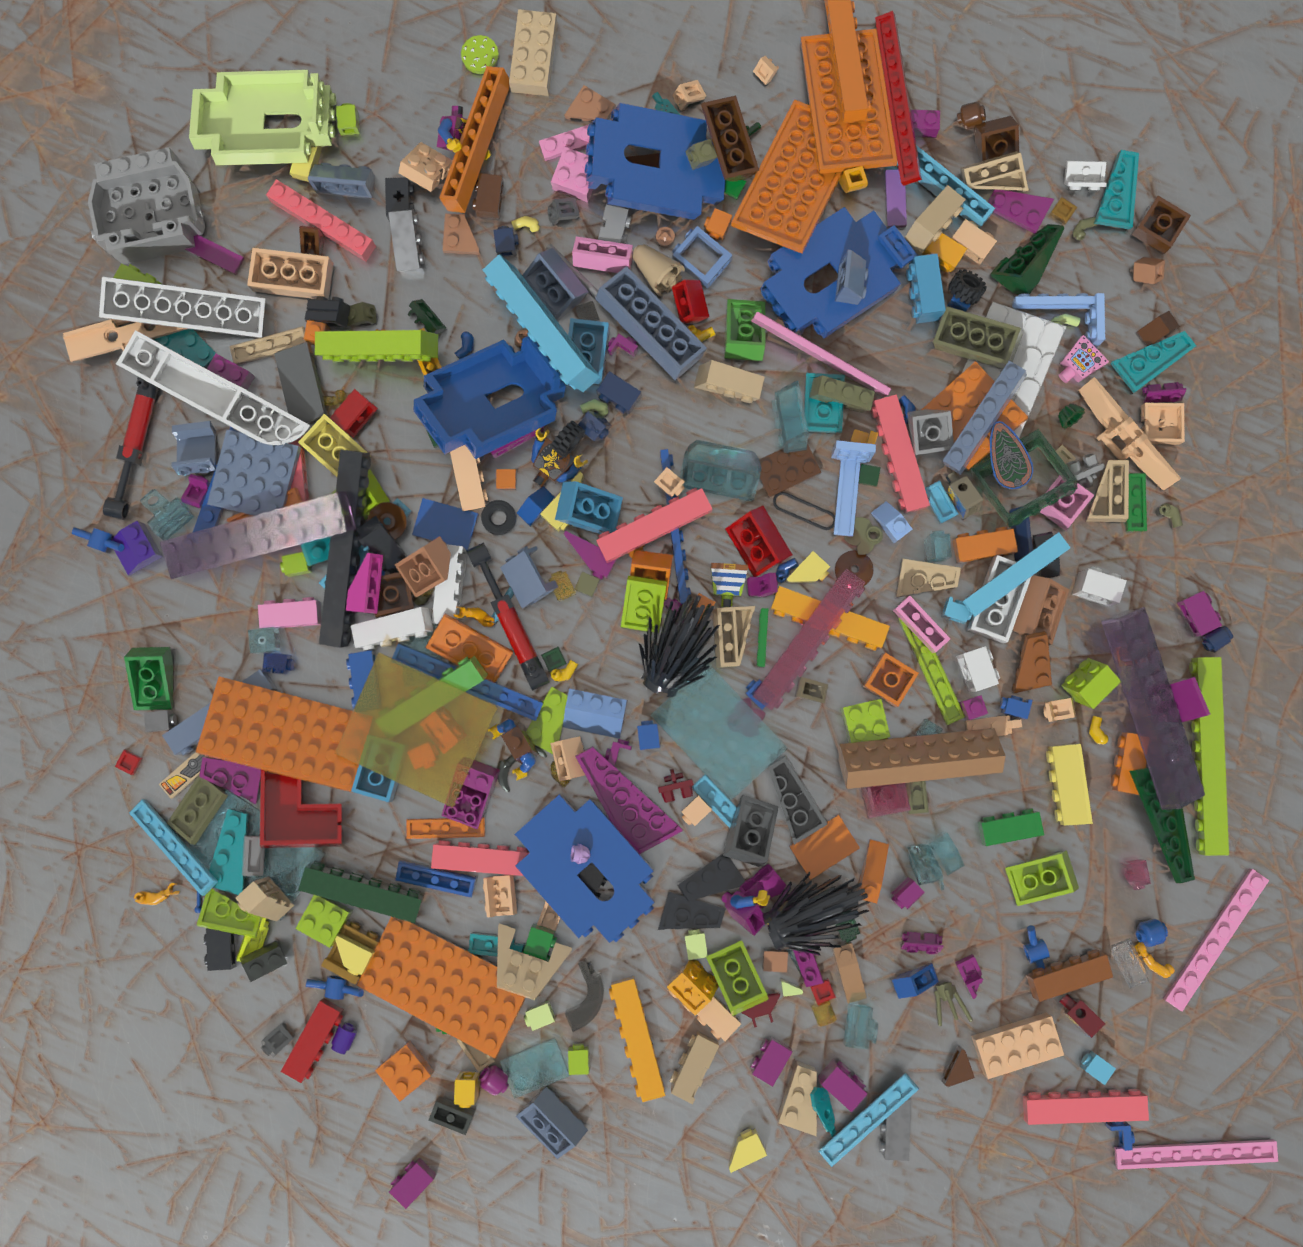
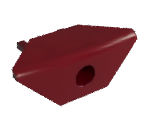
M779 992L767 993L768 1000L741 1012L752 1019L754 1028L757 1027L755 1018L768 1014L770 1022H774L771 1012L780 997Z

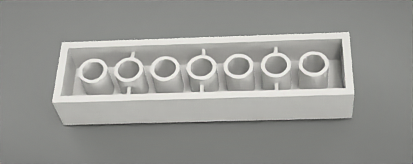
M102 277L99 317L261 338L265 298Z

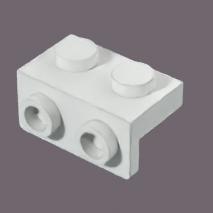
M1066 160L1064 184L1069 186L1071 190H1081V187H1089L1088 190H1100V187H1106L1107 183L1104 180L1107 162Z

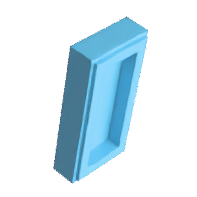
M940 480L925 488L929 504L940 524L958 515Z

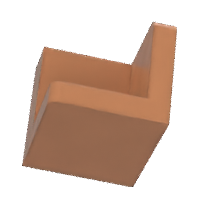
M1142 257L1134 262L1133 280L1149 284H1156L1164 279L1165 260Z
M787 950L764 951L763 971L787 972Z

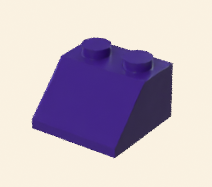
M133 522L121 529L112 539V541L124 545L122 552L114 551L128 576L163 557L146 525L142 522Z

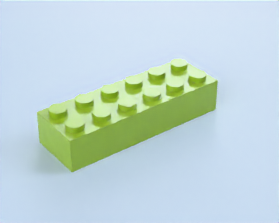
M423 330L315 331V355L322 356V360H332V362H344V360H349V362H361V360H366L367 362H378V360H384L385 362H396V360L413 362V360L430 362L431 358H438V334Z

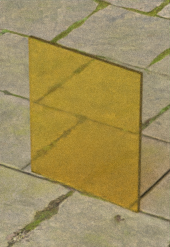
M378 653L343 736L335 750V754L453 808L498 706L382 653Z

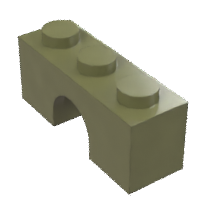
M822 375L813 379L809 398L826 403L845 404L844 408L863 413L871 410L875 391Z

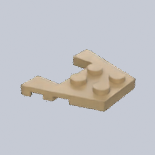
M499 923L497 988L536 1000L552 976L570 955L572 948L555 942L549 962L510 949L516 929Z

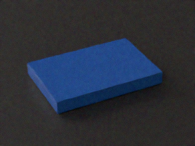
M422 498L412 535L430 541L440 536L447 545L463 546L468 550L479 514L468 510L462 511L461 508Z

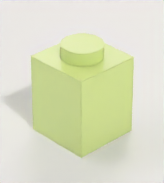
M700 929L688 930V934H685L688 960L706 958L708 953L704 931L700 932Z
M549 1000L528 1008L524 1016L527 1027L531 1026L532 1031L551 1024L556 1020Z

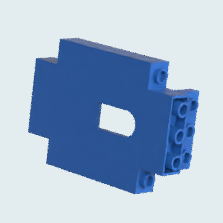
M619 103L611 112V120L596 117L588 125L587 135L589 136V143L586 146L588 162L585 164L584 173L587 174L586 181H589V189L596 190L600 184L607 185L605 196L608 197L607 204L695 220L701 215L702 202L717 205L724 200L725 180L718 158L707 166L692 170L686 155V151L693 144L708 140L706 139V120ZM633 145L659 150V168L629 162L624 156L625 147Z
M843 207L817 224L803 254L784 246L772 253L768 260L770 270L776 274L763 283L761 294L768 303L772 304L773 311L784 321V326L794 333L802 335L806 327L813 324L816 333L824 339L895 292L901 283L892 270L897 268L898 264L878 240L879 235L888 230L875 211L870 212L856 222L847 209ZM847 250L854 251L866 260V268H868V276L864 280L866 295L858 305L835 301L837 280L818 293H810L804 287V280L829 263L838 273L839 264Z
M529 336L524 337L521 350L515 353L513 347L508 345L503 339L424 375L423 387L427 394L414 399L413 411L444 455L465 445L473 457L477 459L555 421L557 407L554 402L564 397L566 385L560 378L561 374L559 371H556L549 364V358L539 351L537 342H533ZM512 384L518 385L523 389L524 393L521 397L496 409L486 398L487 395Z
M559 794L514 834L530 852L515 866L578 938L582 935L587 937L594 930L592 928L594 925L609 943L613 940L617 942L624 936L623 931L627 927L631 929L639 922L637 919L643 913L646 916L654 909V899L650 896L647 889L640 885L641 882L646 884L653 877L651 873L654 869L592 799H589L582 807L575 811L566 799ZM582 844L589 849L591 855L587 862L577 864L571 861L573 845ZM591 862L614 887V895L607 901L599 900L578 877V874Z

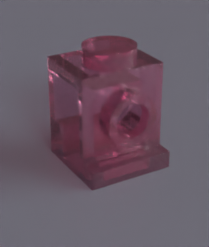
M1136 859L1121 862L1122 867L1127 869L1125 871L1126 881L1133 886V890L1144 889L1145 885L1151 884L1146 860Z

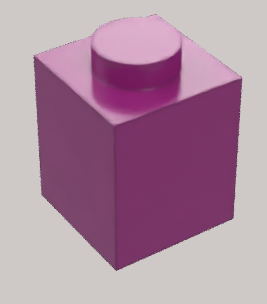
M982 695L959 702L965 715V721L988 714Z

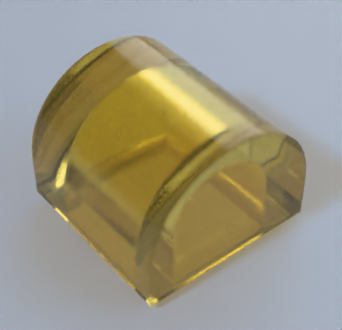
M830 1000L811 1006L819 1027L826 1026L837 1020Z

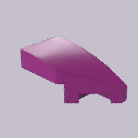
M971 954L955 962L972 999H975L977 997L976 992L980 983L982 984L983 978L981 977L982 972L974 955Z

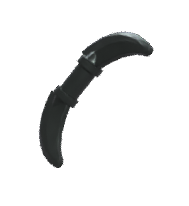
M534 745L539 755L546 758L547 754L540 747ZM512 754L504 761L500 760L497 769H500L498 782L506 792H510L507 782L509 768L516 761Z

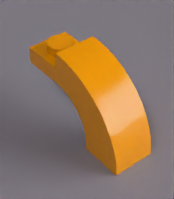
M863 166L843 171L839 183L845 193L867 187L868 181Z

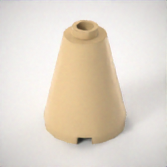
M646 244L638 245L633 250V260L658 296H663L661 293L664 291L667 293L672 291V286L679 283L682 279L680 273L681 271L684 272L685 269L681 263Z

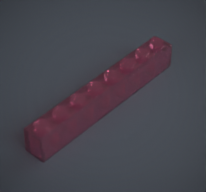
M844 569L752 697L770 710H773L774 707L776 709L779 708L784 701L781 697L785 692L789 693L795 686L793 681L797 675L801 677L807 669L805 665L808 660L813 661L819 653L817 648L820 644L824 646L830 638L828 633L832 628L836 629L842 621L840 619L841 615L844 612L848 613L854 605L852 600L855 596L858 598L865 590L863 585L866 582L848 569Z

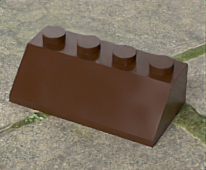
M736 95L701 103L724 180L735 182L752 177L759 171V167Z

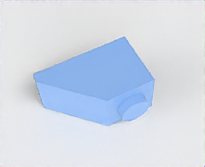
M887 501L871 512L893 543H896L913 530L902 514Z

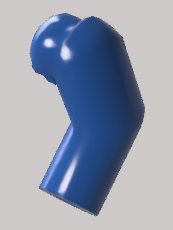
M467 331L461 334L462 347L454 353L458 359L464 358L474 349V337Z

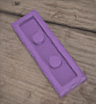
M899 169L885 170L887 228H891L893 225L896 228L906 227L905 186L901 183Z

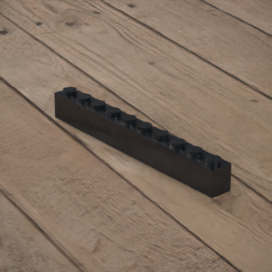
M340 449L319 637L320 645L342 648L347 647L351 641L350 628L354 615L352 611H346L348 590L357 574V566L360 564L359 548L362 544L358 540L360 535L357 528L365 523L363 513L367 504L365 495L366 488L369 485L370 453Z

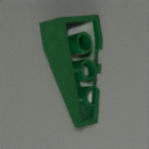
M1054 224L1044 226L1030 237L1028 244L1016 248V253L1009 259L1005 257L991 272V276L1012 293L1030 294L1040 282L1065 229L1064 226Z

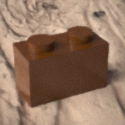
M479 173V180L475 183L477 197L473 198L472 205L477 217L500 219L504 187L502 175Z

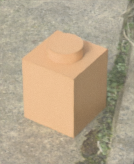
M698 795L681 811L684 814L682 819L688 825L692 823L696 826L712 809Z

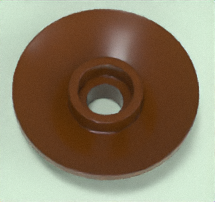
M380 503L372 508L368 515L367 521L377 516L394 539L399 538L406 529V515L394 503ZM390 518L391 524L386 525L384 519Z
M856 550L845 552L838 558L835 564L837 580L849 589L864 587L873 576L874 569L871 559L866 554L858 555ZM852 566H857L858 572H853Z

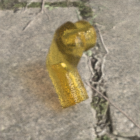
M337 390L335 396H323L325 406L343 403L346 399V392Z
M553 761L550 765L551 776L565 788L570 780L559 781L555 761Z

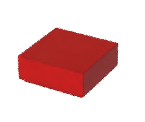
M124 749L115 767L130 775H134L143 758Z
M828 978L824 979L822 984L810 986L817 1005L836 998Z

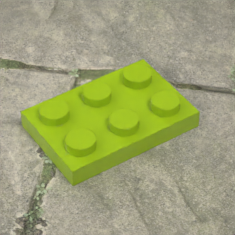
M628 575L621 627L648 631L649 617H651L652 632H654L655 625L657 624L659 633L667 581Z

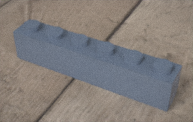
M1008 361L943 459L944 465L960 475L963 473L993 425L1026 378L1025 369Z
M259 669L242 681L254 686L277 690L267 672ZM210 703L162 735L174 755H187L193 750L192 747L199 742Z

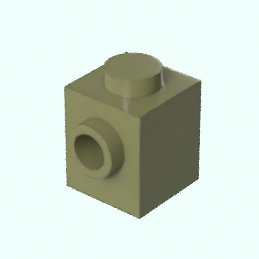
M711 139L693 144L686 151L692 170L707 166L717 158Z

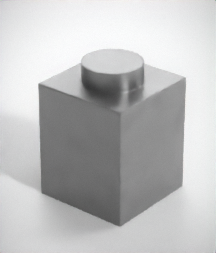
M173 710L144 713L145 732L168 731L177 724V718L173 714Z

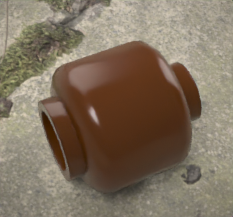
M979 102L962 105L960 113H957L958 124H962L966 130L973 129L975 125L982 124L986 121L984 105H980Z

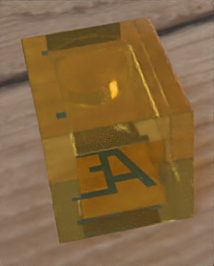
M562 570L551 574L552 578L548 580L549 582L555 580L558 588L554 590V593L559 602L576 595L566 571L562 573Z

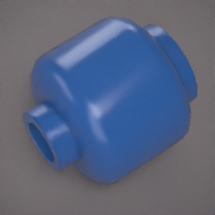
M1157 919L1140 922L1137 926L1136 938L1139 942H1143L1146 947L1163 944L1168 936L1167 927Z

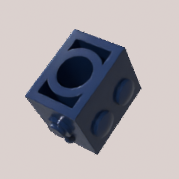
M588 411L578 424L593 441L604 440L612 426L606 418L599 415L596 411Z

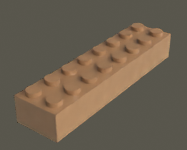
M995 728L844 743L839 746L838 761L846 789L1003 773L1006 755Z

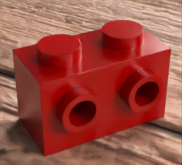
M685 279L672 286L679 318L682 323L697 324L710 317L701 280Z
M354 389L339 408L334 411L330 419L354 438L378 408L364 395Z

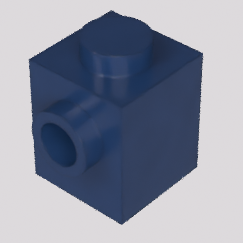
M501 226L493 230L497 256L499 254L502 257L517 256L516 245H519L518 234H514L513 228Z

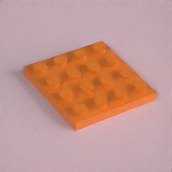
M975 361L921 410H950L953 443H955L995 381ZM1011 399L996 422H1003L1015 431L1028 419V416ZM992 429L967 465L966 469L968 471L990 453Z

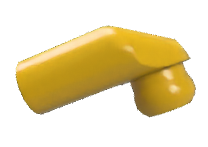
M694 325L687 327L701 342L715 336L712 327L703 331L695 328Z
M570 660L566 668L552 670L551 678L557 682L569 680L578 664Z
M1093 716L1089 734L1097 744L1104 745L1108 742L1109 738L1100 728L1102 718Z

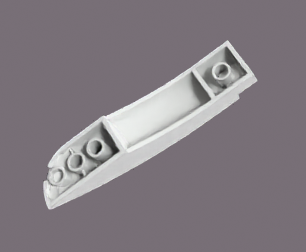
M136 330L116 365L264 444L284 445L285 443H291L300 438L310 427V425L190 361Z

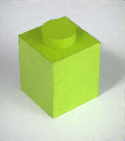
M344 103L341 106H336L337 129L341 136L360 134L359 114L355 104Z
M303 552L282 556L280 567L282 573H285L286 576L292 577L312 573V568L307 565Z
M577 1043L569 1047V1075L589 1074V1046Z

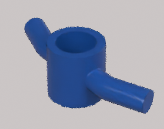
M76 527L72 530L73 535L89 540L87 546L105 553L108 547L119 552L124 550L123 544L111 540L112 534L96 528H93L92 533Z
M1029 925L1027 932L1030 943L1023 945L1025 955L1030 964L1036 963L1037 968H1045L1043 960L1050 957L1047 945L1043 939L1037 940L1035 927Z
M327 976V981L311 979L306 981V987L325 989L324 997L329 999H344L345 993L358 997L364 995L363 989L347 986V980L340 976Z

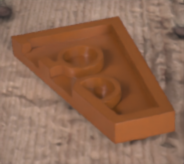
M1042 631L1026 635L1020 655V666L1016 671L1017 678L1012 687L1013 693L1052 685L1048 634Z

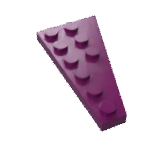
M593 746L575 755L610 821L639 854L683 831L673 819Z

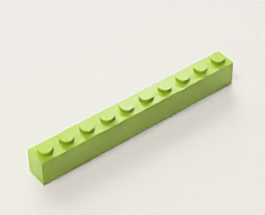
M1221 657L1191 658L1189 671L1192 677H1195L1210 712V715L1196 718L1191 723V729L1194 732L1192 750L1195 752L1193 770L1196 772V780H1194L1193 786L1197 796L1194 802V808L1197 811L1195 829L1198 831L1196 849L1200 855L1205 856L1229 855Z

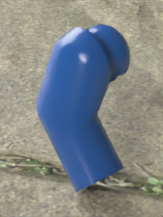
M903 395L899 399V404L905 409L903 417L905 424H908L907 412L916 411V407Z
M796 558L778 566L776 571L778 583H784L788 578L790 570L799 566Z

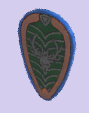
M996 422L993 425L990 436V457L994 477L1004 488L1019 489L1025 486L1032 478L1033 463L1016 433L1003 422Z

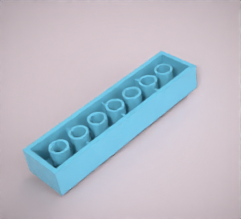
M499 254L482 269L487 275L485 277L486 281L492 287L495 286L497 289L495 291L500 299L508 303L506 305L508 310L518 316L517 322L523 328H527L529 331L527 335L533 342H537L540 345L538 347L539 351L545 357L548 356L551 359L549 364L556 371L559 370L561 373L560 378L566 385L569 384L574 390L579 389L584 392L600 378L596 370L512 263Z

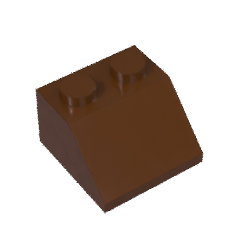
M1012 116L986 121L974 126L975 145L980 162L1012 152H1019V124Z

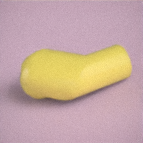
M523 216L511 221L514 230L524 226L529 227L531 232H536L540 229L539 221L529 216Z

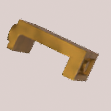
M347 921L342 926V934L373 950L380 942L378 934L371 930L366 932L355 921ZM335 942L321 966L356 985L361 975L356 976L347 971L348 968L344 967L337 943Z

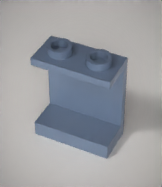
M211 421L172 425V433L177 440V462H172L171 466L177 475L186 476L192 473L215 471L216 430Z
M526 546L518 550L517 556L513 555L505 560L506 564L500 567L522 608L536 603L558 588L555 580L545 584L530 555L538 550L537 546L530 549Z

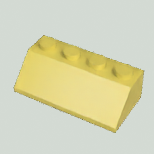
M1081 744L1049 746L1048 751H1046L1047 762L1051 765L1049 779L1053 782L1054 786L1052 799L1056 802L1057 810H1055L1056 821H1059V825L1064 826L1093 824Z

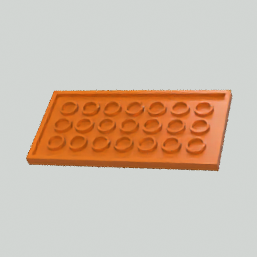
M876 29L856 31L860 36L858 49L862 50L863 60L861 66L865 67V78L863 80L868 85L866 99H870L871 111L867 112L866 120L843 122L830 34L801 37L800 42L819 174L841 172L863 166V169L897 166V155Z
M797 100L793 101L759 167V171L756 173L731 222V226L802 254L843 173L841 171L819 174L810 105Z
M219 676L196 753L351 792L373 716Z
M391 917L379 940V944L374 949L375 953L365 973L361 975L356 986L481 1052L497 1058L526 997L497 988L496 965L412 922Z

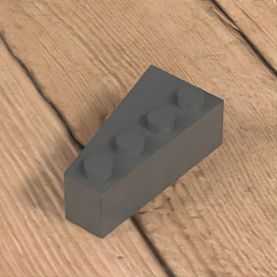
M787 755L770 764L769 770L793 844L795 845L828 825V821Z

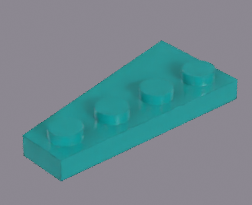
M1126 150L1118 152L1094 224L1129 230L1133 228L1139 163L1138 152Z
M1183 331L1144 349L1116 359L1110 364L1131 391L1135 393L1195 348L1196 344Z
M233 809L227 810L209 872L218 881L213 888L239 895L245 889V876H242L244 836L248 835L249 814Z

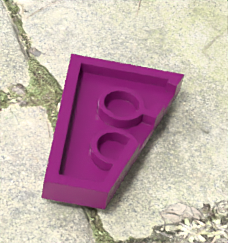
M994 189L988 203L995 208L994 213L1035 234L1054 199Z
M202 757L199 777L219 787H223L254 804L257 803L261 769L217 758Z

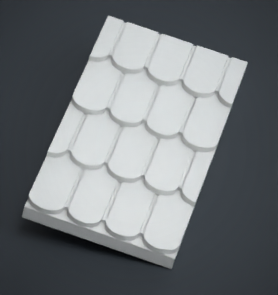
M992 302L986 318L1022 329L1023 335L1013 363L1025 369L1027 376L1012 397V400L1029 417L1067 326ZM968 359L963 372L975 361ZM977 362L994 381H996L1003 370ZM1027 420L1014 431L1019 438Z

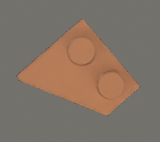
M583 85L564 116L569 120L571 118L582 119V121H592L596 117L608 120L612 110L616 108V104Z
M445 213L443 253L480 255V250L464 214Z

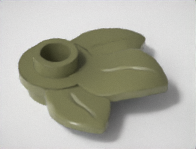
M855 517L853 537H844L848 544L858 546V555H865L873 550L874 545L882 541L883 531L878 526H872L868 519ZM870 533H875L877 537L872 539Z

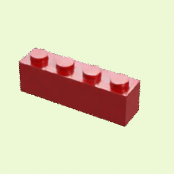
M325 998L321 999L280 1072L300 1083L305 1079L309 1080L315 1070L312 1068L315 1061L319 1062L325 1052L322 1048L325 1043L329 1044L334 1036V1033H332L335 1026L338 1027L344 1017L341 1015L344 1009Z

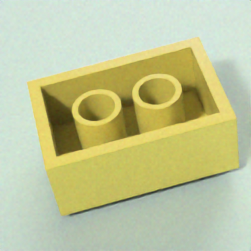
M325 414L298 442L336 477L338 476L340 449L368 453Z

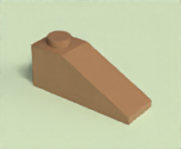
M848 940L835 944L842 947H831L847 1003L866 999L852 942Z

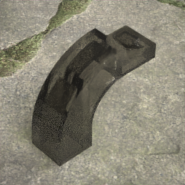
M587 958L578 962L587 984V996L580 1004L565 1011L572 1032L586 1026L595 1018L604 998L605 987L602 973L594 976L595 968L591 961H587Z

